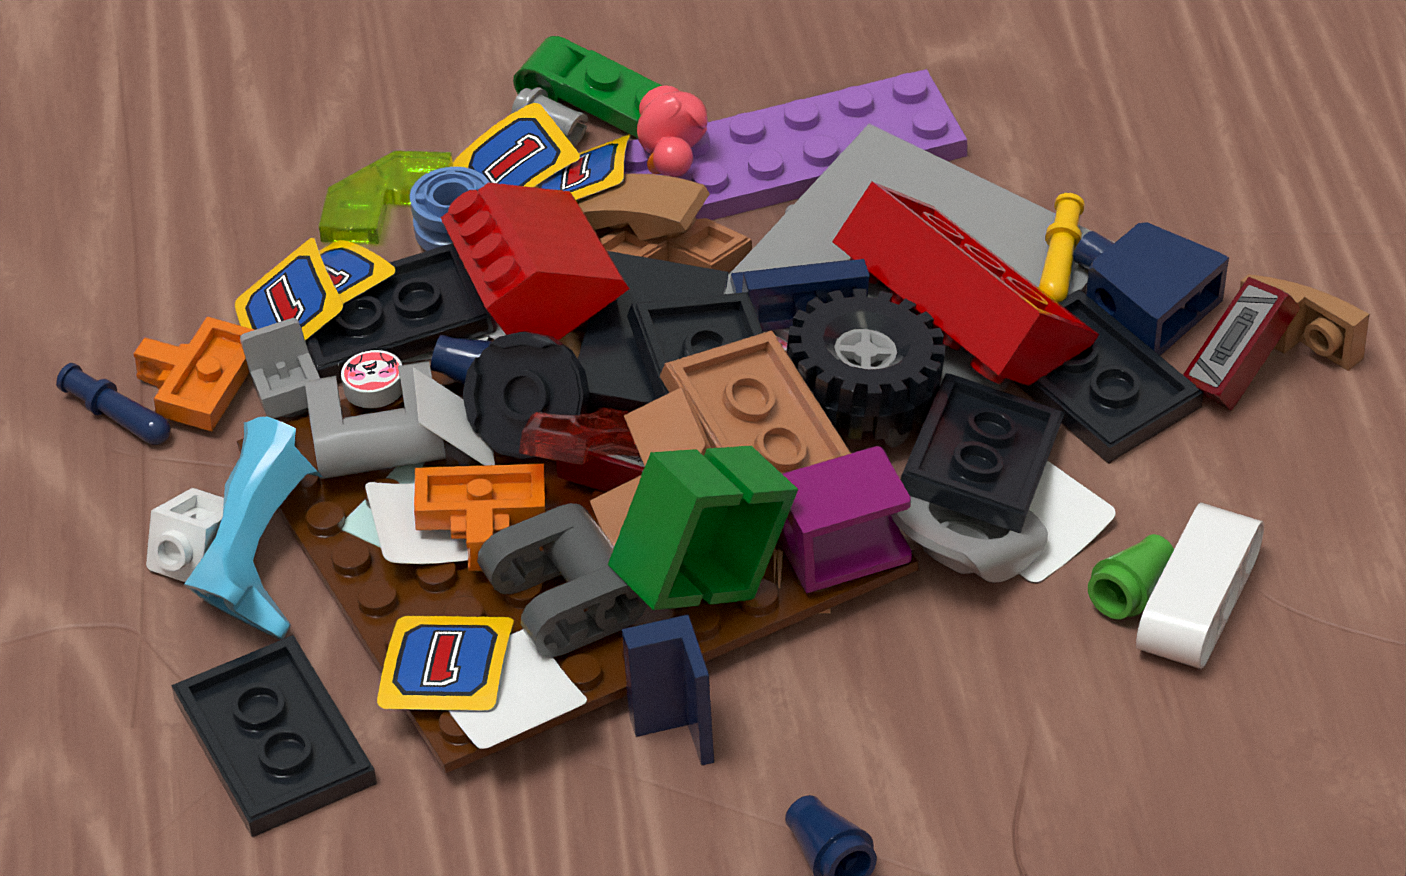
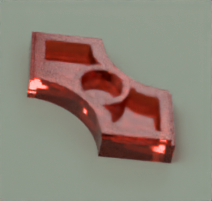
M605 407L597 412L583 415H556L535 412L534 415H531L522 431L519 448L520 454L583 465L594 458L609 455L641 457L624 415L630 412Z

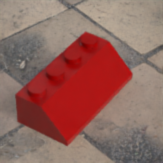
M871 181L832 241V243L850 256L849 260H865L870 275L869 282L877 284L880 280L891 289L889 293L893 294V303L900 305L906 298L916 304L915 315L927 311L934 318L933 329L941 328L944 335L943 344L959 351L961 346L975 356L970 365L981 375L999 385L1007 378L1029 386L1042 376L1061 366L1067 360L1092 346L1099 336L1097 332L934 206Z
M488 182L479 190H469L458 196L449 206L448 212L440 217L485 308L506 335L518 332H533L553 336L560 340L630 289L570 191Z

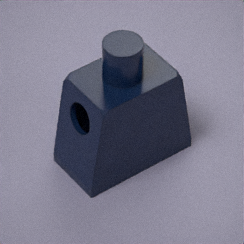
M1148 222L1136 224L1115 243L1095 231H1089L1079 241L1073 256L1076 263L1089 270L1086 295L1160 356L1218 306L1224 298L1229 257Z

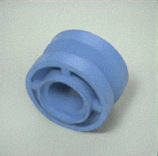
M465 167L439 168L419 178L410 191L414 234L418 244L428 251L453 243L440 217L448 212L449 206L458 196L469 190H479L489 180L480 172Z

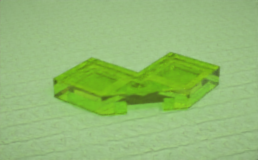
M393 151L328 187L319 223L321 242L345 240L352 243L379 244L388 204L410 205V191L415 182L433 170L453 167L452 152Z

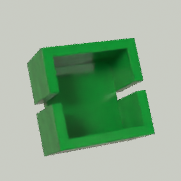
M751 445L707 448L704 456L697 449L650 452L608 566L652 610L699 606L702 598L708 604L752 600L755 598L798 488Z

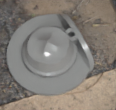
M910 496L911 507L908 510L891 514L896 525L906 535L921 544L923 550L929 556L958 573H976L984 580L993 583L1006 581L1026 569L1043 552L1048 540L1046 527L1030 510L1021 533Z

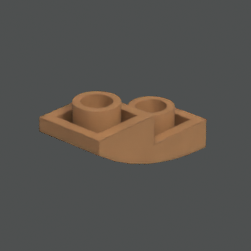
M630 173L624 174V179L620 184L583 197L579 205L594 230L606 227L614 230L629 224L640 241L661 236L675 238L687 232L695 224L696 215L710 193L705 185L686 179L656 174Z
M1250 274L1241 280L1240 288L1249 276L1290 294L1301 307L1274 347L1278 351L1285 354L1297 343L1301 342L1310 347L1315 353L1328 358L1347 371L1364 359L1370 315L1367 312L1335 296L1291 281Z

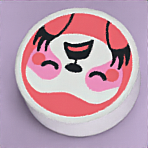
M381 350L365 351L351 357L341 370L345 397L352 404L363 408H379L397 400L402 395L398 366L402 365L400 359L392 353Z

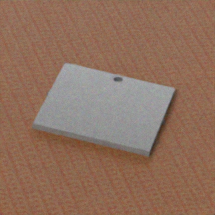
M868 124L798 201L786 208L785 215L731 272L736 273L849 260L850 256L832 243V241L871 181L934 206L1039 287L1049 248L1045 241L1046 230L1049 225L1054 223L1056 213L876 126ZM1078 225V228L1082 232V237L1086 233L1091 231L1083 226ZM1074 259L1072 261L1068 295L1077 290H1081L1085 294L1089 270L1076 263ZM731 273L728 275L727 289L725 294L733 293V289L730 282ZM880 280L877 284L869 282L867 297L878 298L880 291L889 293L891 289ZM789 328L770 330L776 336L788 342ZM946 345L940 385L946 373L1003 392L1012 382V380L1007 378L1004 379L1001 385L992 382L970 365L975 357L962 346L957 351Z

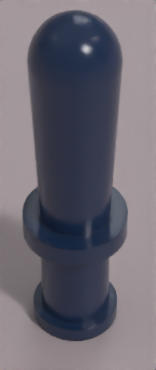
M75 363L65 365L59 372L56 380L57 388L64 393L70 392L85 401V407L89 412L94 415L104 413L151 445L162 444L169 438L171 428L166 418L118 393L116 385L110 380L100 379L98 381L84 373L82 368Z

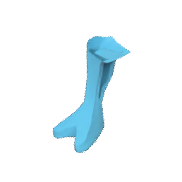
M257 417L251 421L244 422V439L241 455L225 483L223 517L216 538L184 585L212 606L274 638L282 640L290 629L291 624L263 587L253 559L259 539L274 512L295 486L307 474L323 476L294 446L296 428L270 417Z

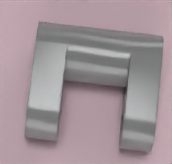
M429 361L398 366L405 408L343 418L336 376L305 381L318 472L323 476L320 479L446 459L443 439L420 425L418 421L413 367L432 379Z

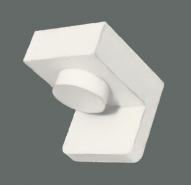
M191 488L151 510L147 568L150 571L186 582L216 538L223 517L224 498Z

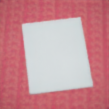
M413 367L419 424L485 466L495 465L493 449L488 446L490 444L484 441L479 433H475L467 420L464 400Z

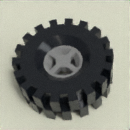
M853 289L852 297L844 298L840 290L829 292L826 304L817 297L807 302L806 312L798 310L793 317L792 326L789 327L787 355L836 431L838 427L849 429L848 438L861 440L863 431H873L875 440L888 439L890 428H895L900 435L912 431L913 420L921 425L925 422L940 388L946 345H943L944 335L941 328L933 329L934 318L927 311L915 315L916 304L905 298L900 305L893 303L892 293L880 291L878 298L866 297V289Z

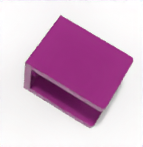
M881 447L868 448L783 473L798 488V492L778 541L806 593L911 562L912 550L891 517V514L908 510L911 507V497Z

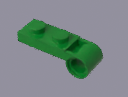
M560 36L547 37L515 73L513 78L517 94L525 88L531 90L537 87L547 91L548 98L556 102L563 99L637 138L640 102L650 90L662 86L593 50L589 51Z

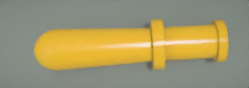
M1063 193L1057 196L1054 204L1056 210L1054 223L1048 226L1045 235V241L1049 248L1038 288L1057 302L1063 301L1068 296L1073 253L1082 238V232L1078 228L1079 217L1084 211L1085 203L1080 196L1073 193Z

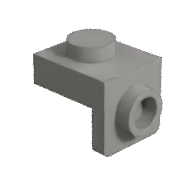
M290 318L242 334L240 336L241 346L266 417L273 419L280 416L294 417L307 412L309 409L305 381L320 379L308 352L299 321L296 318Z

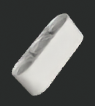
M1199 503L1147 602L1137 632L1136 648L1198 669L1204 668L1254 567L1263 539L1264 522Z

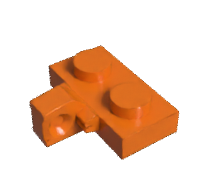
M207 316L189 344L174 346L144 337L134 352L137 369L136 376L137 379L157 386L159 389L154 397L155 412L166 419L212 432L250 372L241 346L240 336L254 329Z
M544 464L415 468V530H451V539H466L468 571H482L477 562L478 552L490 536L502 529L545 512Z

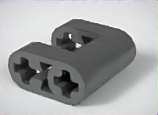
M570 503L502 529L490 536L478 552L477 562L480 569L493 588L502 594L518 593L560 575L567 582L535 597L526 606L521 615L520 624L523 631L536 650L544 656H560L621 631L634 624L643 615L648 606L608 566L614 546L587 509L580 504Z

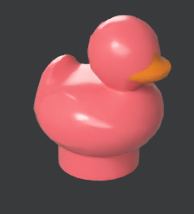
M659 86L650 90L640 102V118L637 124L638 140L643 149L651 154L647 161V168L651 173L679 177L684 175L691 167L693 162L691 148L707 132V109L703 102L691 93L679 91L673 86Z

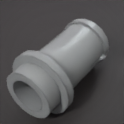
M539 87L533 90L525 88L517 95L511 114L531 103H539L574 147L581 141L587 129V126L584 125L588 121L586 114L574 111L548 98L547 91Z

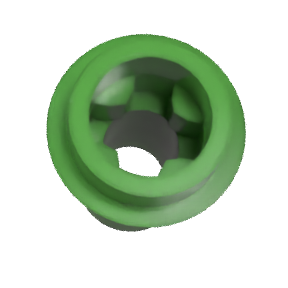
M1151 534L1146 536L1140 543L1099 561L1093 567L1091 578L1088 582V594L1094 606L1101 613L1113 619H1123L1139 615L1145 609L1174 551L1170 542L1160 535Z

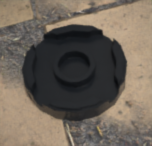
M518 332L499 336L487 345L489 347L484 349L479 357H475L467 370L463 390L467 420L475 433H479L482 439L490 444L488 446L499 454L521 459L553 454L556 444L560 440L576 434L586 420L590 398L586 371L573 350L553 336L533 332Z

